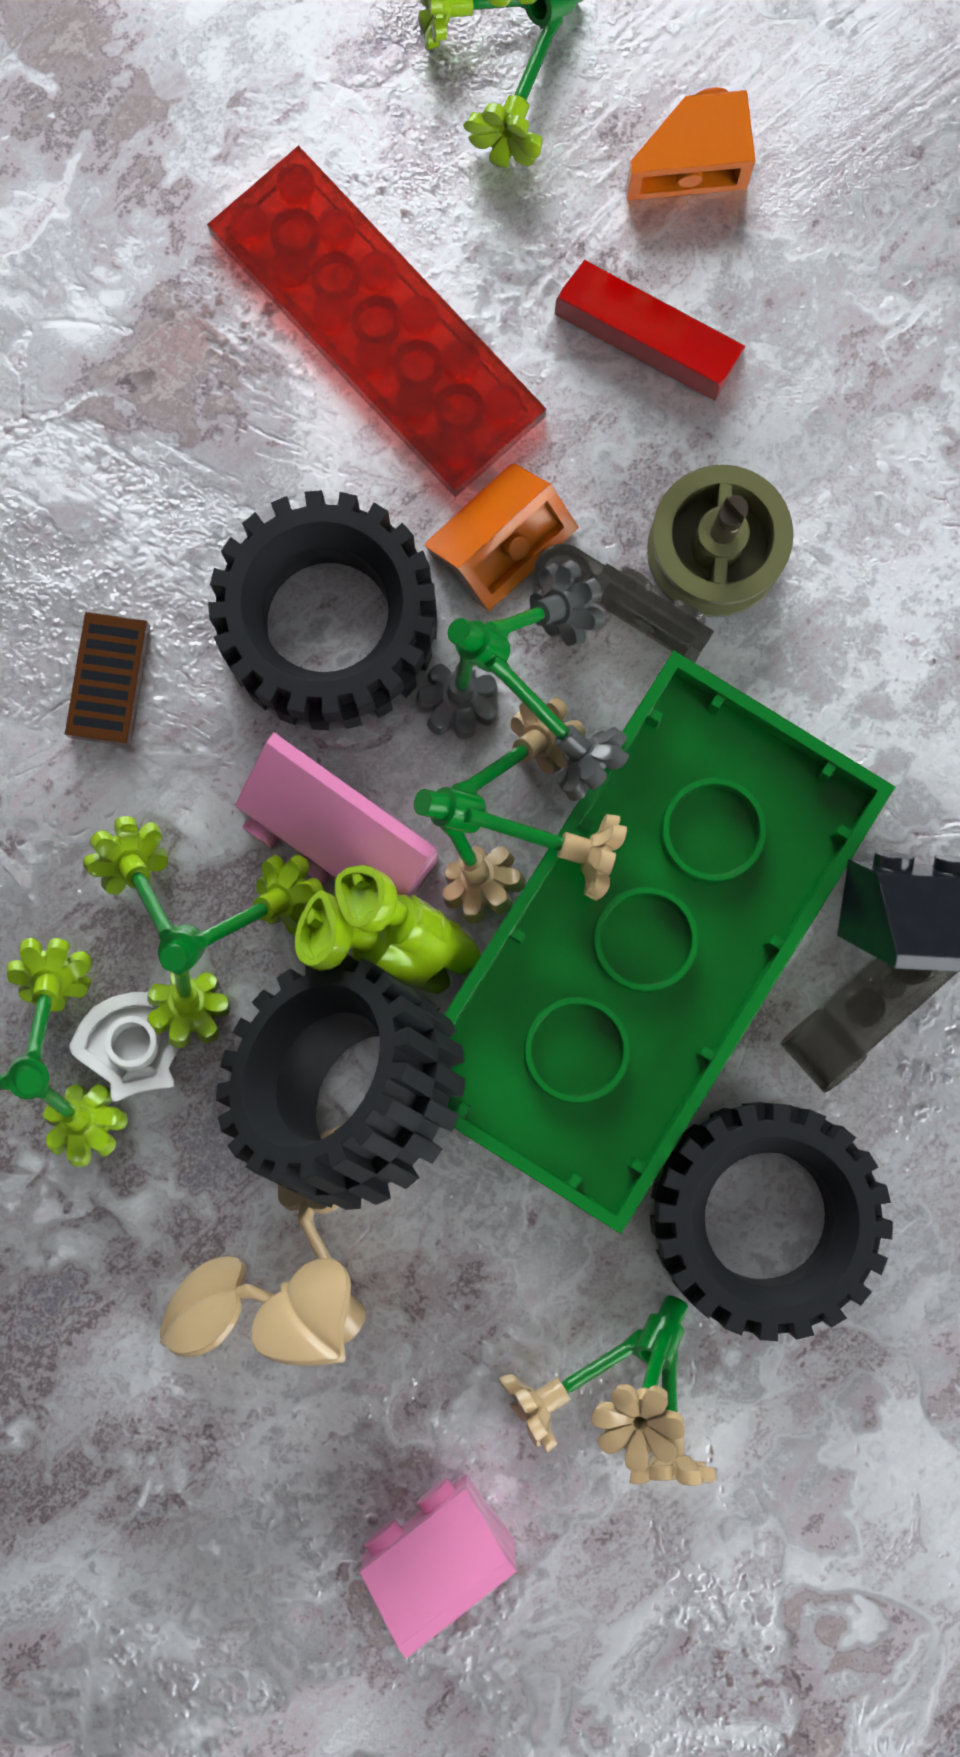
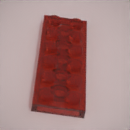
M299 145L207 224L210 235L454 497L459 495L546 417L547 409Z

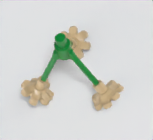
M554 697L546 704L566 726L574 725L585 737V728L580 721L572 720L566 723L563 721L568 710L566 704L560 698ZM523 702L519 705L520 711L511 719V729L520 737L513 743L511 751L468 780L456 783L451 788L442 787L437 791L421 789L414 799L415 812L418 815L431 818L433 824L440 827L450 837L460 856L458 862H450L445 870V878L448 885L442 890L445 905L450 909L457 908L463 904L465 920L469 923L482 922L486 915V906L488 905L497 914L506 912L512 905V900L506 891L519 892L525 887V877L519 870L509 868L514 863L515 858L505 847H496L488 854L481 846L472 848L464 833L471 834L478 831L480 827L546 848L558 850L557 857L581 864V871L586 881L584 895L595 901L602 898L609 889L610 877L608 875L612 871L616 858V853L612 851L618 849L626 837L627 826L619 825L620 816L606 814L597 833L587 839L565 832L560 837L486 812L485 801L477 794V791L520 761L528 763L535 758L541 771L547 774L555 773L562 768L564 769L567 765L564 757L566 754L554 743L556 736Z
M665 1296L658 1313L649 1315L643 1329H637L620 1345L567 1377L562 1382L555 1378L535 1391L532 1386L523 1384L515 1374L512 1375L510 1373L498 1378L506 1392L516 1400L510 1406L522 1421H527V1432L533 1444L537 1448L542 1445L544 1450L549 1453L557 1445L550 1430L551 1417L549 1414L571 1400L568 1395L569 1393L577 1390L630 1355H634L648 1364L642 1388L636 1390L630 1384H621L611 1394L613 1402H600L591 1416L592 1424L595 1427L604 1429L597 1439L599 1447L607 1454H615L622 1450V1448L626 1449L625 1465L626 1468L631 1470L630 1484H644L651 1480H677L683 1485L696 1486L702 1483L717 1481L714 1467H707L706 1462L695 1461L690 1455H685V1423L682 1414L678 1413L676 1372L678 1361L677 1349L685 1333L681 1323L688 1310L686 1302L675 1296ZM661 1373H662V1388L658 1386L659 1380H660V1377H661ZM650 1453H653L654 1456L649 1460Z

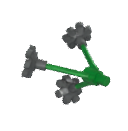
M569 560L559 567L553 563L541 570L539 573L541 589L530 595V610L506 619L488 621L486 624L478 620L468 621L465 618L454 620L448 628L447 635L449 641L456 646L460 662L453 672L441 663L435 665L427 675L431 685L421 687L417 693L416 700L421 708L434 709L427 721V726L433 733L440 735L448 729L450 724H454L455 733L458 738H472L476 733L475 720L484 725H491L497 717V708L486 699L497 693L496 680L492 675L475 677V666L486 672H493L556 736L554 743L566 754L564 757L567 761L564 770L558 775L557 783L569 800L577 801L586 795L589 788L594 790L606 780L607 773L604 770L605 768L617 770L626 763L629 754L620 747L627 740V735L616 727H612L606 732L600 731L591 738L586 739L574 725L566 726L507 663L511 650L507 637L509 633L535 623L538 626H543V629L549 636H561L566 645L572 646L583 644L586 641L585 629L597 630L603 627L605 622L603 611L590 606V603L597 601L601 597L599 582L592 578L580 583L581 568L576 562Z

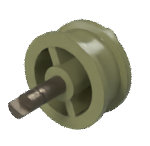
M711 465L691 471L677 480L668 489L656 510L647 542V558L651 574L663 594L674 604L688 612L706 617H726L744 612L755 606L769 593L789 560L793 546V523L790 511L777 489L765 478L751 470L733 465Z

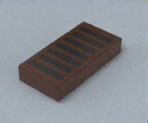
M85 612L65 728V735L68 738L131 747L151 627L148 621Z

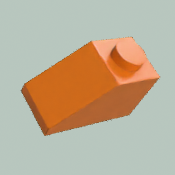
M712 87L701 90L695 95L685 96L630 161L625 189L626 200L633 201L746 190L756 162L747 90L729 92L725 88Z

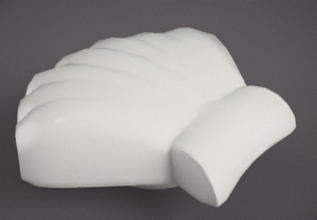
M130 992L114 996L92 1007L80 1023L69 1044L70 1052L76 1059L111 1083V1098L113 1102L143 1091L174 1087V1079L169 1067L179 1048L169 1044L170 1028L160 1034H156L153 1027L147 1022L148 1014L158 1008L147 1001L148 992Z

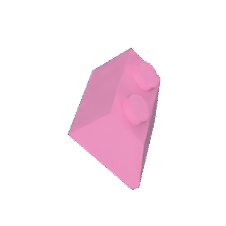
M467 1474L454 1485H452L448 1478L434 1485L417 1501V1505L421 1509L417 1514L401 1526L396 1519L389 1521L378 1529L364 1544L368 1552L363 1555L360 1574L397 1648L406 1659L517 1572L514 1537Z

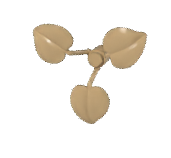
M340 1126L319 1134L321 1139L336 1131ZM278 1185V1200L281 1205L289 1211L299 1210L298 1222L317 1260H313L298 1269L289 1282L285 1281L281 1284L280 1292L277 1294H272L252 1284L242 1285L246 1266L237 1257L223 1256L207 1261L183 1280L169 1301L161 1324V1340L159 1343L181 1357H195L205 1354L220 1345L230 1334L241 1313V1300L254 1299L264 1303L256 1313L251 1331L254 1348L261 1355L271 1361L295 1366H316L344 1362L345 1343L353 1339L360 1331L365 1321L366 1309L363 1303L351 1294V1281L348 1270L339 1261L330 1257L313 1222L314 1212L325 1214L335 1210L338 1206L333 1204L332 1208L321 1205Z

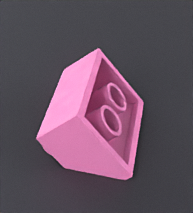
M275 732L265 743L235 804L237 809L247 817V820L241 826L245 831L270 849H273L280 840L293 851L306 858L309 862L307 876L318 879L322 886L326 884L330 877L336 881L337 875L345 868L366 865L388 875L397 889V895L411 897L413 894H416L438 863L436 847Z

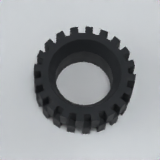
M322 490L304 492L306 507L292 510L287 496L273 501L271 505L276 517L263 523L255 512L242 523L248 537L241 544L232 537L228 539L221 550L227 563L224 571L214 568L210 581V586L216 595V602H208L209 620L216 630L217 636H214V639L222 657L240 686L247 690L252 700L264 710L270 707L275 710L280 720L295 726L297 720L301 719L308 721L313 730L329 731V722L343 721L346 729L362 726L360 717L375 711L378 718L389 713L393 710L391 701L401 693L407 698L417 687L416 675L420 669L427 670L432 658L433 639L436 640L438 622L435 586L431 580L430 565L424 551L417 552L414 535L403 523L396 529L391 525L388 510L373 502L368 513L362 511L359 508L357 495L344 492L339 493L338 505H327ZM325 563L350 566L372 579L380 588L388 603V619L378 644L361 661L337 671H311L287 661L271 645L268 635V613L275 594L287 579L309 566Z
M347 954L340 965L323 971H318L305 965V976L290 968L277 977L281 990L276 995H272L263 989L252 1001L253 1005L259 1010L253 1021L249 1022L242 1017L238 1021L232 1032L242 1038L237 1052L224 1051L220 1067L231 1072L230 1081L217 1084L216 1101L229 1107L230 1110L218 1116L221 1132L234 1138L227 1146L235 1158L247 1163L246 1168L314 1202L330 1208L334 1204L345 1210L361 1209V1199L378 1205L391 1199L388 1183L392 1182L407 1189L420 1178L413 1168L414 1163L419 1158H422L433 1164L443 1148L433 1142V1139L440 1127L452 1132L459 1114L447 1108L449 1097H464L466 1079L451 1070V1067L465 1062L463 1046L449 1038L457 1030L451 1019L439 1012L441 1009L439 1006L376 964L362 957L358 961ZM380 1036V1051L376 1072L363 1101L342 1126L321 1139L317 1128L316 1106L320 1088L327 1073L336 1060L350 1047L365 1039Z
M763 1102L741 1103L742 1106L731 1109L722 1108L709 1114L710 1119L700 1125L693 1124L682 1134L684 1140L675 1151L671 1152L666 1160L660 1182L654 1180L651 1198L655 1200L654 1215L649 1216L651 1233L656 1237L659 1248L656 1249L662 1266L669 1273L674 1285L697 1310L708 1319L711 1317L719 1322L724 1329L741 1336L743 1331L753 1333L759 1340L778 1341V1334L789 1333L798 1340L814 1336L812 1326L822 1321L831 1328L847 1319L841 1311L843 1306L850 1300L861 1306L873 1292L863 1284L871 1270L882 1275L888 1260L887 1257L878 1254L881 1238L892 1240L893 1221L882 1217L881 1204L891 1203L887 1185L876 1182L872 1174L873 1170L879 1168L870 1152L859 1150L855 1146L853 1141L856 1137L843 1126L830 1123L825 1120L827 1116L813 1110L787 1104ZM780 1153L797 1161L809 1172L816 1182L824 1203L825 1216L822 1235L814 1252L795 1270L785 1275L768 1279L741 1276L727 1269L712 1250L705 1226L707 1200L718 1178L734 1163L756 1154Z

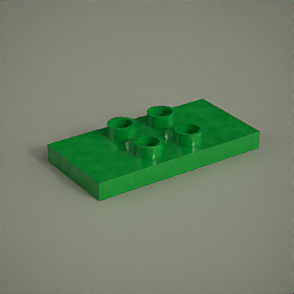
M675 650L669 656L622 731L627 735V740L620 748L629 754L628 760L620 769H604L607 773L606 780L594 790L589 788L586 795L578 801L557 834L562 837L565 832L589 839L591 835L597 833L606 814L620 816L619 825L627 826V832L623 844L618 849L612 851L616 853V858L612 871L608 875L610 877L608 891L597 901L584 895L586 881L581 871V864L557 857L558 850L549 848L444 1014L451 1019L457 1030L449 1038L463 1046L465 1058L464 1063L451 1067L453 1072L466 1079L464 1097H449L447 1108L459 1114L454 1129L620 1234L624 1231L848 865V859H852L895 789V786Z

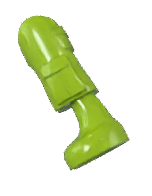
M366 865L345 868L337 875L335 882L336 897L322 890L313 895L299 919L295 934V951L298 959L318 971L333 969L341 964L350 947H352L353 958L360 961L362 957L376 964L403 983L434 994H440L450 986V978L446 969L465 975L481 957L478 945L467 933L461 930L460 925L450 921L440 910L435 909L414 894L411 897L397 895V889L388 875Z

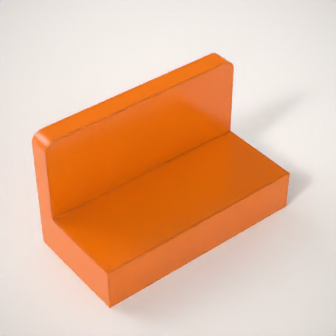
M511 464L427 540L425 547L432 556L453 569L477 604L490 611L579 527L551 483L517 464Z

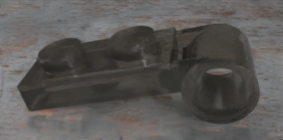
M569 544L550 546L539 555L534 567L533 593L541 589L539 581L541 570L553 563L559 567L570 560L576 562L581 568L580 583L592 578L599 582L601 597L594 603L672 652L675 650L695 663L714 633V630L704 625L707 619L699 610L681 600H675L673 604L652 592L654 586L649 579L630 567L623 566L619 571L608 563L606 565L602 564L582 550Z
M873 957L788 1033L780 1044L819 1089L826 1093L853 1073L868 1056L867 1053L958 972L897 969Z

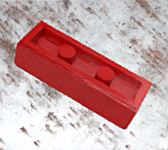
M586 260L580 264L556 299L554 315L716 401L745 349V345Z

